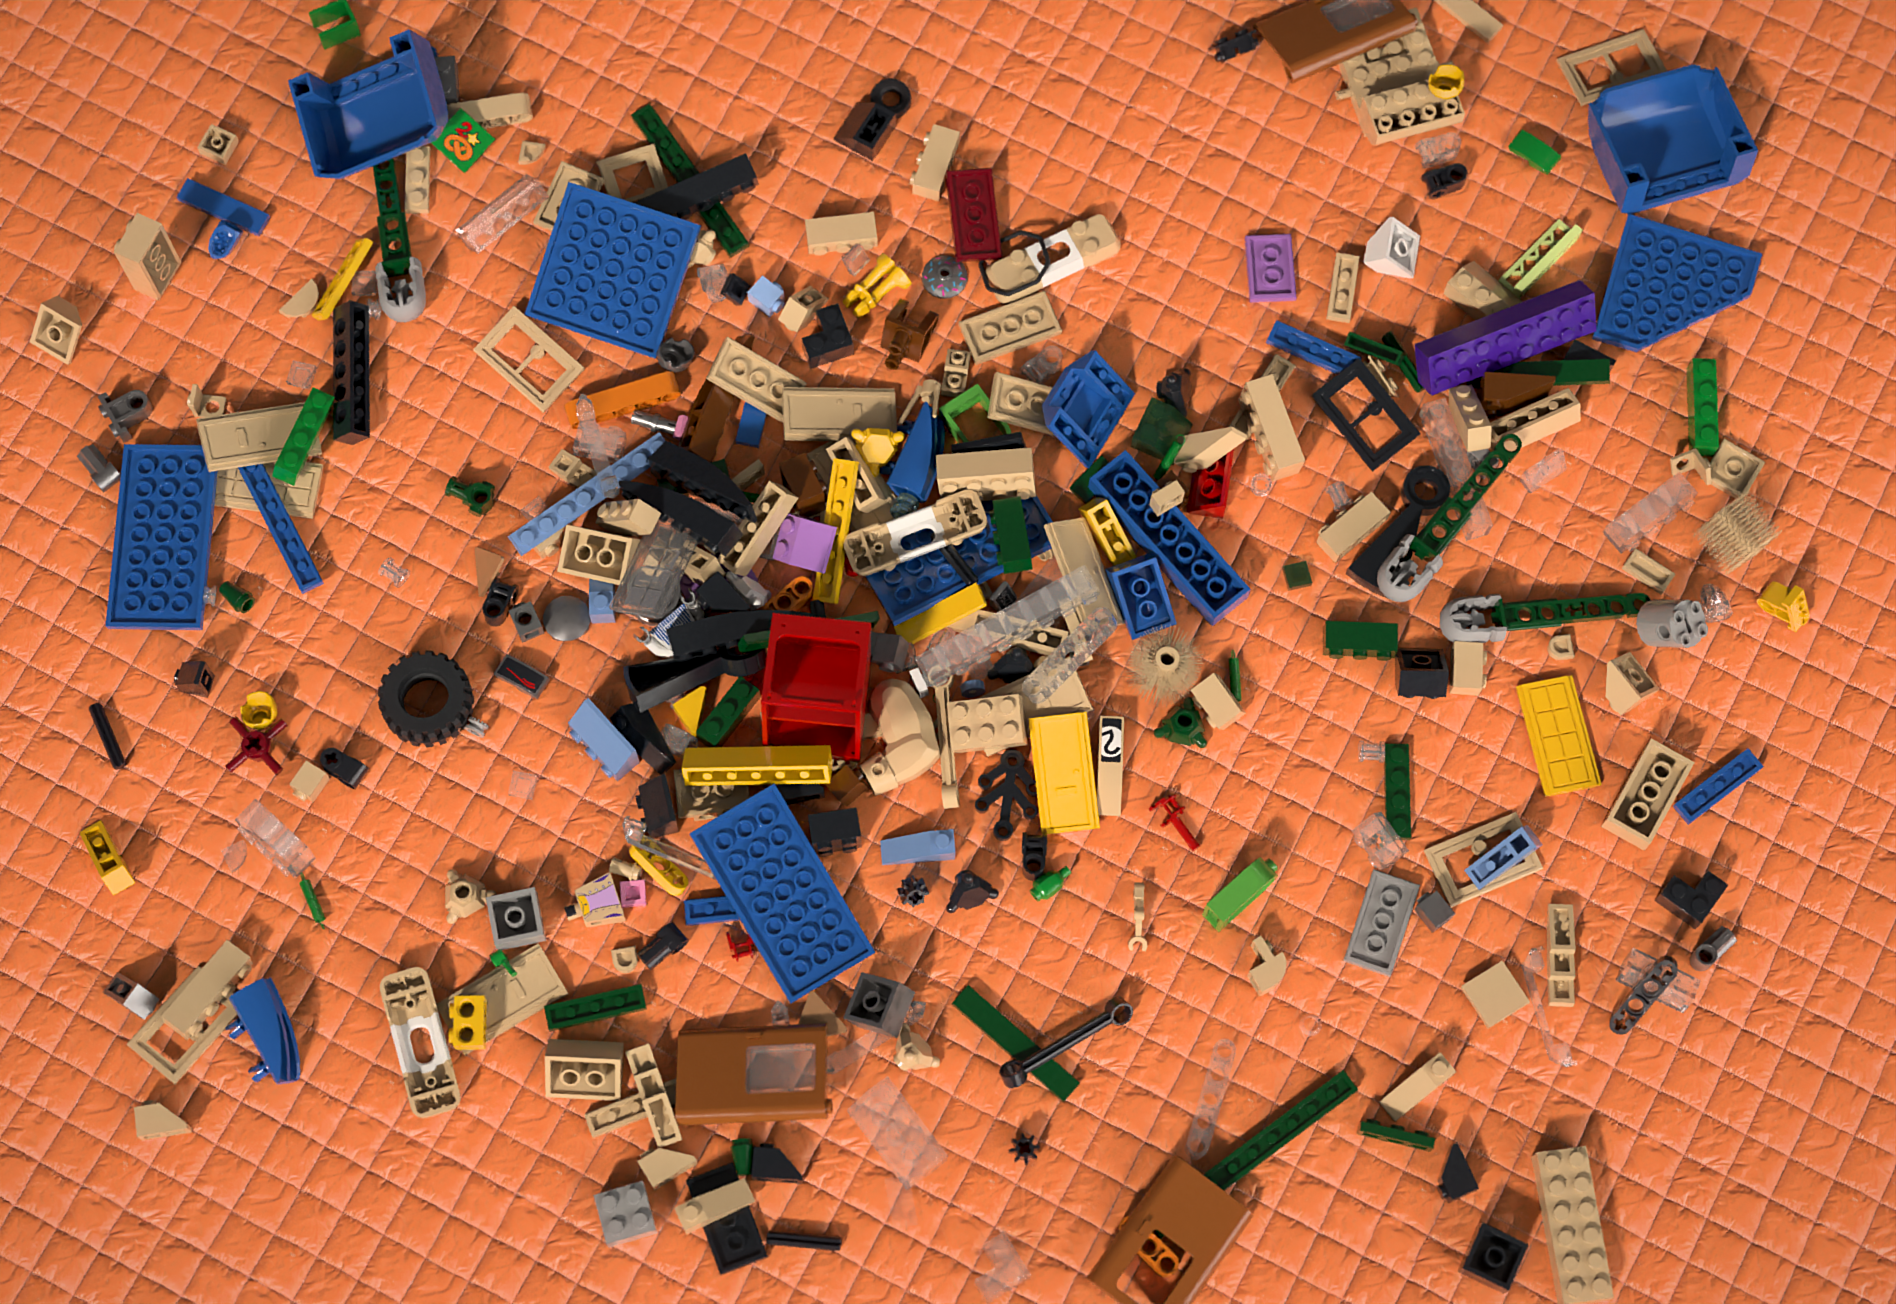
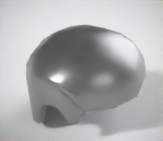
M670 338L659 345L656 354L661 367L668 371L681 372L689 367L694 358L695 351L688 340L683 339L677 342Z

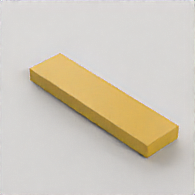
M362 238L355 241L313 311L312 317L318 321L329 318L372 246L373 242L371 240Z
M974 583L938 602L930 609L893 627L896 634L901 635L911 646L987 606L979 584Z

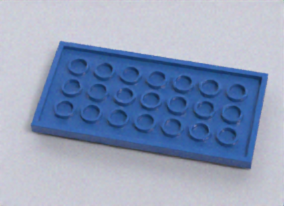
M124 444L105 625L108 629L203 630L218 471H208L202 445Z
M1037 496L1021 499L1031 558L1052 549L1044 525L1053 521ZM993 500L981 501L987 517V525L984 530L979 534L963 539L959 545H953L978 576L979 581L977 584H981L1004 572L1003 565L998 566L996 551H1000V546L995 545L992 531L997 530L996 524L991 525L989 510H993ZM925 528L906 535L901 539V546L909 551L932 542L931 534L934 531L930 528ZM939 549L897 564L891 571L881 570L865 576L893 626L930 609L938 602L968 587Z
M775 784L689 833L790 1004L875 953Z

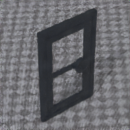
M1360 358L1311 395L1372 472L1421 435ZM1358 377L1376 401L1371 402L1368 405V411L1350 424L1330 400V397ZM1383 408L1402 433L1374 454L1354 427L1369 415L1378 416Z

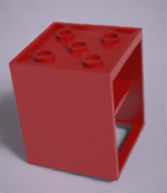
M773 613L761 697L763 747L770 745H830L832 759L860 762L870 680V622Z

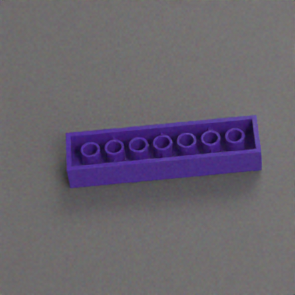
M1578 280L1414 344L1418 382L1432 396L1481 377L1484 372L1499 370L1595 332L1594 292L1581 280Z

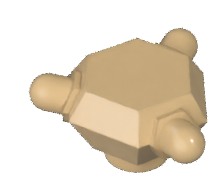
M700 230L688 268L694 264L708 265L714 259L716 251L713 249V240L716 237V233L713 230Z
M450 869L447 872L448 884L445 885V908L449 912L446 917L447 922L454 924L458 918H466L483 908L485 903H487L486 897L495 896L496 892L494 890H487L485 884L469 875L458 874L455 869Z
M903 1023L895 1047L896 1054L893 1056L897 1066L904 1071H907L909 1068L915 1070L928 1067L937 1068L940 1065V1059L932 1055L929 1044L919 1034L911 1032L908 1024Z

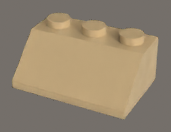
M1475 261L1463 266L1447 282L1443 293L1474 320L1523 302Z
M566 525L557 572L625 586L638 564L643 540L579 526Z
M549 1039L545 1053V1097L621 1100L624 1043Z

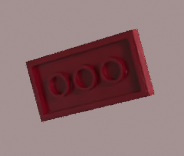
M992 168L946 171L955 261L968 262L1001 259L1002 249Z

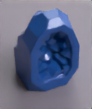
M221 220L209 240L208 249L210 256L213 259L229 256L238 244L244 231L231 222Z

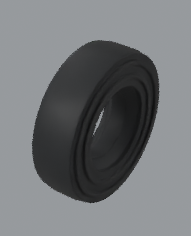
M888 78L879 81L873 87L870 94V103H878L896 113V119H898L909 110L911 93L902 81ZM887 92H894L899 96L900 100L894 106H887L882 102V96Z

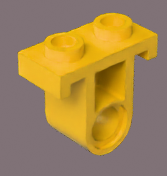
M1772 581L1757 599V604L1761 609L1789 623L1788 629L1797 632L1801 625L1804 626L1809 619L1810 614L1804 589L1796 585L1791 589Z

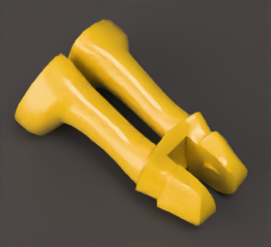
M882 253L877 258L875 268L861 283L856 284L853 290L848 291L842 302L849 308L860 299L862 302L853 311V314L859 318L869 313L870 309L875 308L876 304L891 289L896 286L907 289L912 283L902 269L898 266L896 267L892 259ZM889 274L888 277L875 290H873L869 294L868 290L884 275Z

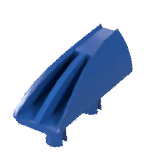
M925 401L915 421L905 419L903 425H897V431L909 434L897 461H889L886 466L880 468V474L890 475L886 484L901 500L909 503H923L927 501L937 475L936 455H942L944 449V422L938 415L936 418L932 417V408Z
M262 978L230 996L229 1000L239 1018L227 1025L225 1030L235 1029L228 1035L232 1039L238 1038V1036L247 1031L263 1060L248 1070L249 1073L258 1072L252 1077L253 1081L259 1082L262 1078L271 1074L276 1085L293 1083L300 1077V1059L293 1027L272 978Z

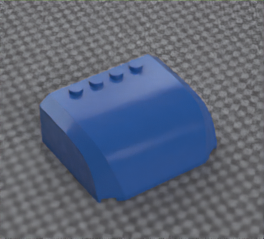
M409 29L389 38L394 57L330 84L309 72L288 80L315 177L344 179L434 142L441 136L448 122V109L439 72L428 40Z
M1689 65L1606 88L1593 103L1590 102L1588 105V127L1591 144L1605 180L1621 213L1633 214L1732 186L1750 176L1758 149L1717 67L1714 70L1702 69L1700 65Z

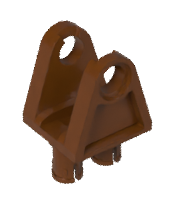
M901 298L885 319L880 345L881 348L890 352L885 360V365L889 369L897 370L903 357L919 363L935 330L939 314L929 311L919 327L910 326L903 323L908 311L906 307L909 302Z

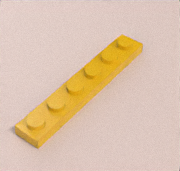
M833 459L824 523L837 527L826 571L825 573L817 572L813 600L838 604L846 554L844 541L850 527L859 466L857 461Z

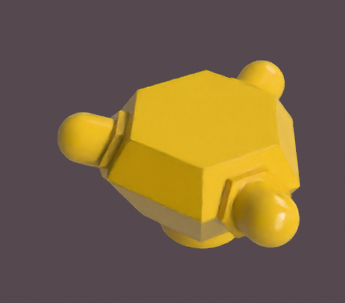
M856 428L851 432L852 437L856 439V449L870 468L874 477L879 475L882 466L887 465L897 451L898 443L903 441L905 437L903 432L893 433L889 429L867 428L866 430H860Z

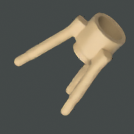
M928 379L923 382L922 386L918 385L898 424H903L919 396L922 397L923 402L926 401L928 404H932V417L936 418L941 384L935 380Z

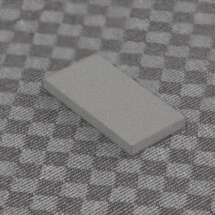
M1373 869L1343 961L1390 977L1420 885Z

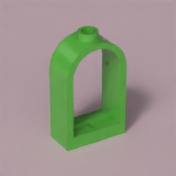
M978 384L939 408V417L958 443L969 441L953 419L977 403H980L988 414L990 400ZM992 419L1003 435L1011 433L1007 423Z
M1261 857L1256 859L1206 904L1202 916L1220 932L1278 877V874L1275 872L1278 870L1277 865L1269 858L1266 861Z

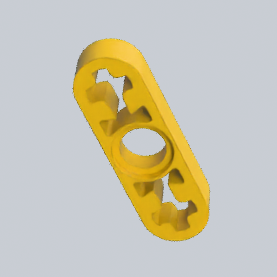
M638 837L634 840L629 849L631 857L669 894L674 896L681 895L689 883L687 876L649 839ZM653 863H660L664 870L657 869Z

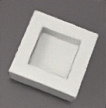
M919 668L909 671L920 698L929 695L927 687L931 686L926 673L921 674Z

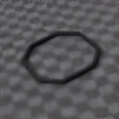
M1019 230L1001 238V243L1019 235L1038 239L1046 263L1036 280L1006 292L990 287L983 266L985 260L979 261L978 266L986 289L1003 296H1011L1038 284L1051 262L1043 237Z

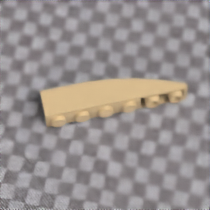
M977 610L944 628L1004 645L1020 647L1027 651L1061 660L1064 658L1069 640V632L983 610Z

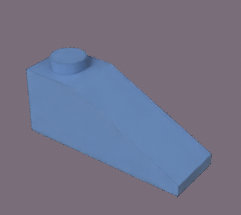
M589 579V616L591 623H616L615 584Z
M1528 825L1522 826L1464 871L1478 890H1480L1524 860L1543 844Z
M953 829L926 831L880 841L882 865L955 860Z

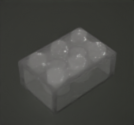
M256 798L234 819L239 825L237 830L242 834L241 836L251 845L256 842L254 846L268 861L273 858L271 862L285 877L290 874L296 879L316 859L309 847Z

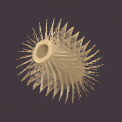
M1743 494L1737 501L1734 500L1731 504L1724 508L1722 507L1697 532L1698 534L1700 529L1703 532L1699 538L1701 535L1702 537L1706 536L1702 544L1706 538L1707 540L1710 539L1707 546L1712 542L1709 551L1713 547L1714 554L1717 553L1715 559L1719 555L1716 563L1719 560L1720 562L1723 561L1725 557L1726 570L1731 565L1732 572L1737 566L1739 568L1744 562L1746 563L1760 553V551L1766 548L1764 546L1770 544L1772 539L1774 540L1776 537V533L1772 537L1770 536L1771 524L1767 529L1765 527L1766 521L1762 525L1760 524L1764 511L1761 515L1758 512L1754 519L1753 516L1757 504L1755 507L1754 505L1751 506L1753 502L1752 500L1749 504L1751 496L1748 499Z
M1166 625L1162 642L1159 632L1156 634V637L1155 634H1153L1154 638L1149 637L1152 640L1151 642L1149 640L1147 642L1144 639L1141 648L1140 645H1138V648L1134 646L1137 651H1131L1133 654L1130 655L1133 657L1129 658H1134V660L1128 661H1133V663L1129 664L1134 666L1130 667L1141 665L1137 668L1142 669L1126 671L1138 672L1134 673V675H1139L1132 676V678L1136 677L1134 679H1136L1139 686L1140 684L1142 686L1146 685L1138 695L1145 689L1147 691H1144L1143 694L1145 695L1149 690L1148 697L1156 684L1155 700L1157 697L1158 701L1162 699V704L1165 692V701L1167 693L1170 701L1171 698L1174 701L1176 698L1170 690L1174 691V693L1176 691L1179 695L1178 691L1180 694H1182L1181 691L1185 694L1184 691H1186L1187 684L1192 689L1191 686H1194L1191 683L1192 678L1194 681H1197L1195 678L1198 677L1195 675H1199L1194 674V672L1200 671H1195V667H1198L1197 665H1188L1203 664L1193 662L1203 661L1191 660L1195 659V657L1187 659L1197 656L1195 653H1198V651L1193 653L1195 651L1194 647L1189 649L1188 645L1183 643L1186 635L1179 642L1180 635L1175 646L1173 647V644L1171 646L1174 630L1171 637L1170 634L1166 636Z

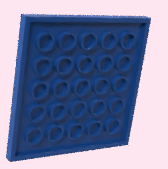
M568 182L525 315L657 359L656 352L659 345L663 343L701 225Z

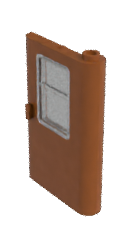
M1309 0L1254 23L1253 28L1254 30L1258 29L1283 61L1285 75L1289 82L1293 84L1415 32L1418 21L1415 14L1410 13L1400 0Z
M828 1023L679 1030L675 1107L677 1125L828 1119V1114L833 1113L832 1099L827 1097Z

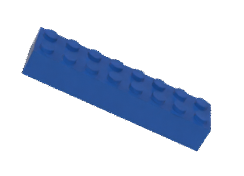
M1126 450L1089 479L1088 488L1096 497L1107 499L1122 527L1147 554L1150 553L1156 557L1159 568L1211 626H1214L1248 598L1251 590L1177 506L1157 517L1149 504L1152 492L1158 489L1159 486Z

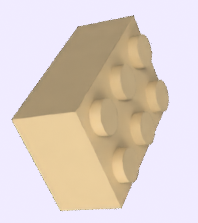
M1014 694L947 702L951 751L964 753L1028 745L1024 702L1021 695Z

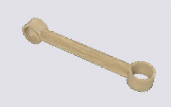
M937 665L930 670L928 679L931 686L935 689L942 774V801L944 809L959 807V791L956 780L955 755L951 751L947 702H950L949 689L954 683V676L947 666ZM939 671H946L950 676L948 683L943 686H938L933 682L934 675Z

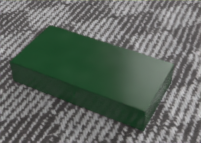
M1101 456L1069 487V490L1085 504L1090 502L1095 497V494L1088 488L1089 479L1110 462Z

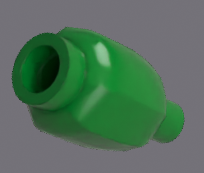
M1064 866L1059 871L1050 870L1034 880L1033 888L1029 890L1031 895L1037 902L1041 899L1047 900L1063 887L1064 879L1071 874V871L1067 866Z

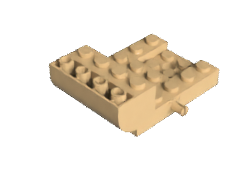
M1417 8L1408 10L1410 13L1415 14L1418 21L1415 32L1385 44V47L1382 49H1373L1338 64L1347 89L1335 91V97H1337V101L1350 97L1363 135L1368 138L1373 146L1458 124L1463 121L1465 116L1458 95L1446 100L1434 96L1429 91L1428 81L1430 74H1435L1440 65L1454 64L1453 61L1439 64L1436 60ZM1352 24L1337 28L1336 30L1338 32H1345L1354 27Z

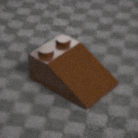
M1484 372L1477 388V397L1488 419L1500 417L1546 398L1555 382V376Z

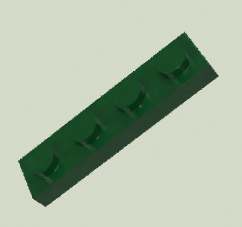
M1385 743L1383 746L1385 839L1410 840L1409 744Z
M639 984L546 1005L544 1010L548 1030L551 1032L647 1010L642 985Z

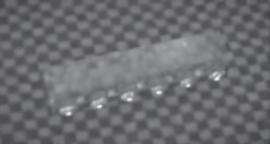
M1442 398L1424 403L1419 415L1439 469L1444 472L1450 482L1449 496L1453 498L1473 474V470L1447 400ZM1472 488L1468 495H1464L1463 500L1466 502L1471 500L1476 490ZM1482 497L1471 510L1472 516L1462 527L1466 541L1488 535L1493 527ZM1455 510L1457 518L1459 519L1460 514L1458 511Z

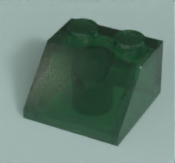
M1152 397L1133 435L1131 447L1162 460L1173 441H1177L1175 439L1176 436L1179 434L1183 436L1188 435L1193 424L1175 407Z

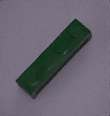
M1350 331L1344 343L1345 346L1397 366H1401L1405 356V352Z

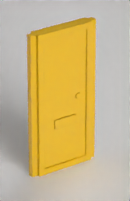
M1573 676L1557 677L1516 686L1544 797L1601 786Z
M1087 712L1029 718L1042 835L1043 833L1053 834L1100 828Z

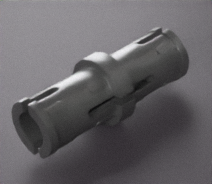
M637 409L634 410L631 424L650 428L652 432L661 431L674 434L677 421L663 418L658 413L653 415Z

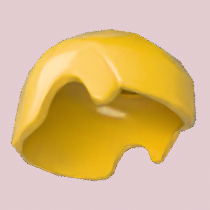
M1451 64L1438 66L1435 74H1430L1428 81L1429 91L1441 99L1448 100L1456 97L1461 93L1464 86V71Z
M264 691L248 694L247 702L240 707L242 722L248 728L263 730L273 724L277 718V705L273 697Z

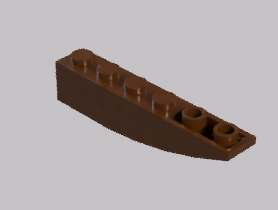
M752 334L739 336L734 341L752 350L755 336ZM706 379L691 408L678 446L711 463L716 455V448L723 434L726 419L731 412L730 407L735 395Z

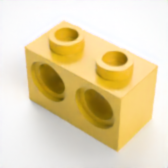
M484 995L454 996V1003H450L449 1008L450 1018H454L453 1028H449V1043H453L456 1050L486 1049L487 999ZM465 1006H474V1011L471 1015H462V1009ZM465 1030H473L474 1034L470 1040L464 1041L461 1039V1035Z

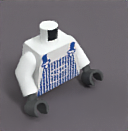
M688 588L691 596L687 599L683 598L680 593L679 596L683 604L650 632L641 626L640 628L644 631V635L639 638L633 634V637L640 643H644L655 655L666 659L673 658L666 629L706 618L705 612L697 600H695V594L692 589Z

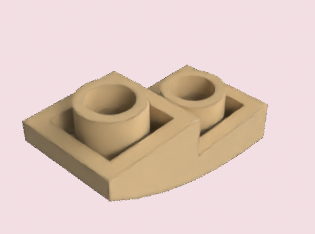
M947 350L941 396L956 398L965 392L970 351Z

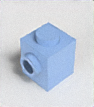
M762 276L748 291V301L768 317H771L774 312L778 313L785 304L784 290L777 282L772 283Z

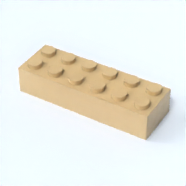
M1586 1146L1536 1152L1531 1159L1557 1303L1589 1304L1613 1299L1614 1294Z

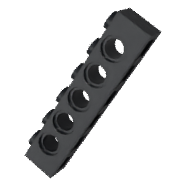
M349 300L333 309V396L335 397L333 402V440L355 445L370 437L369 306Z

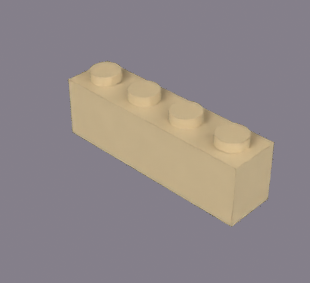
M1567 388L1491 422V451L1507 434L1517 435L1521 439L1522 447L1580 422V402L1571 390ZM1508 440L1504 442L1506 450L1514 451L1517 449L1513 441Z
M769 481L752 506L757 521L755 523L747 519L742 521L738 528L743 533V536L726 557L720 554L717 559L718 562L734 574L747 576L798 500V497L781 484Z
M226 940L161 1015L164 1023L186 1040L191 1035H197L203 1026L204 1020L208 1016L212 1017L217 1012L218 1004L224 997L228 998L234 992L235 984L241 978H246L251 972L253 963L250 956Z

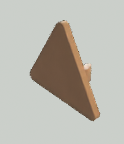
M476 547L475 561L478 595L484 597L494 578L500 576L498 571L504 562V556L481 547Z
M810 991L798 1024L828 1023V1036L845 1033L847 1027L814 991Z

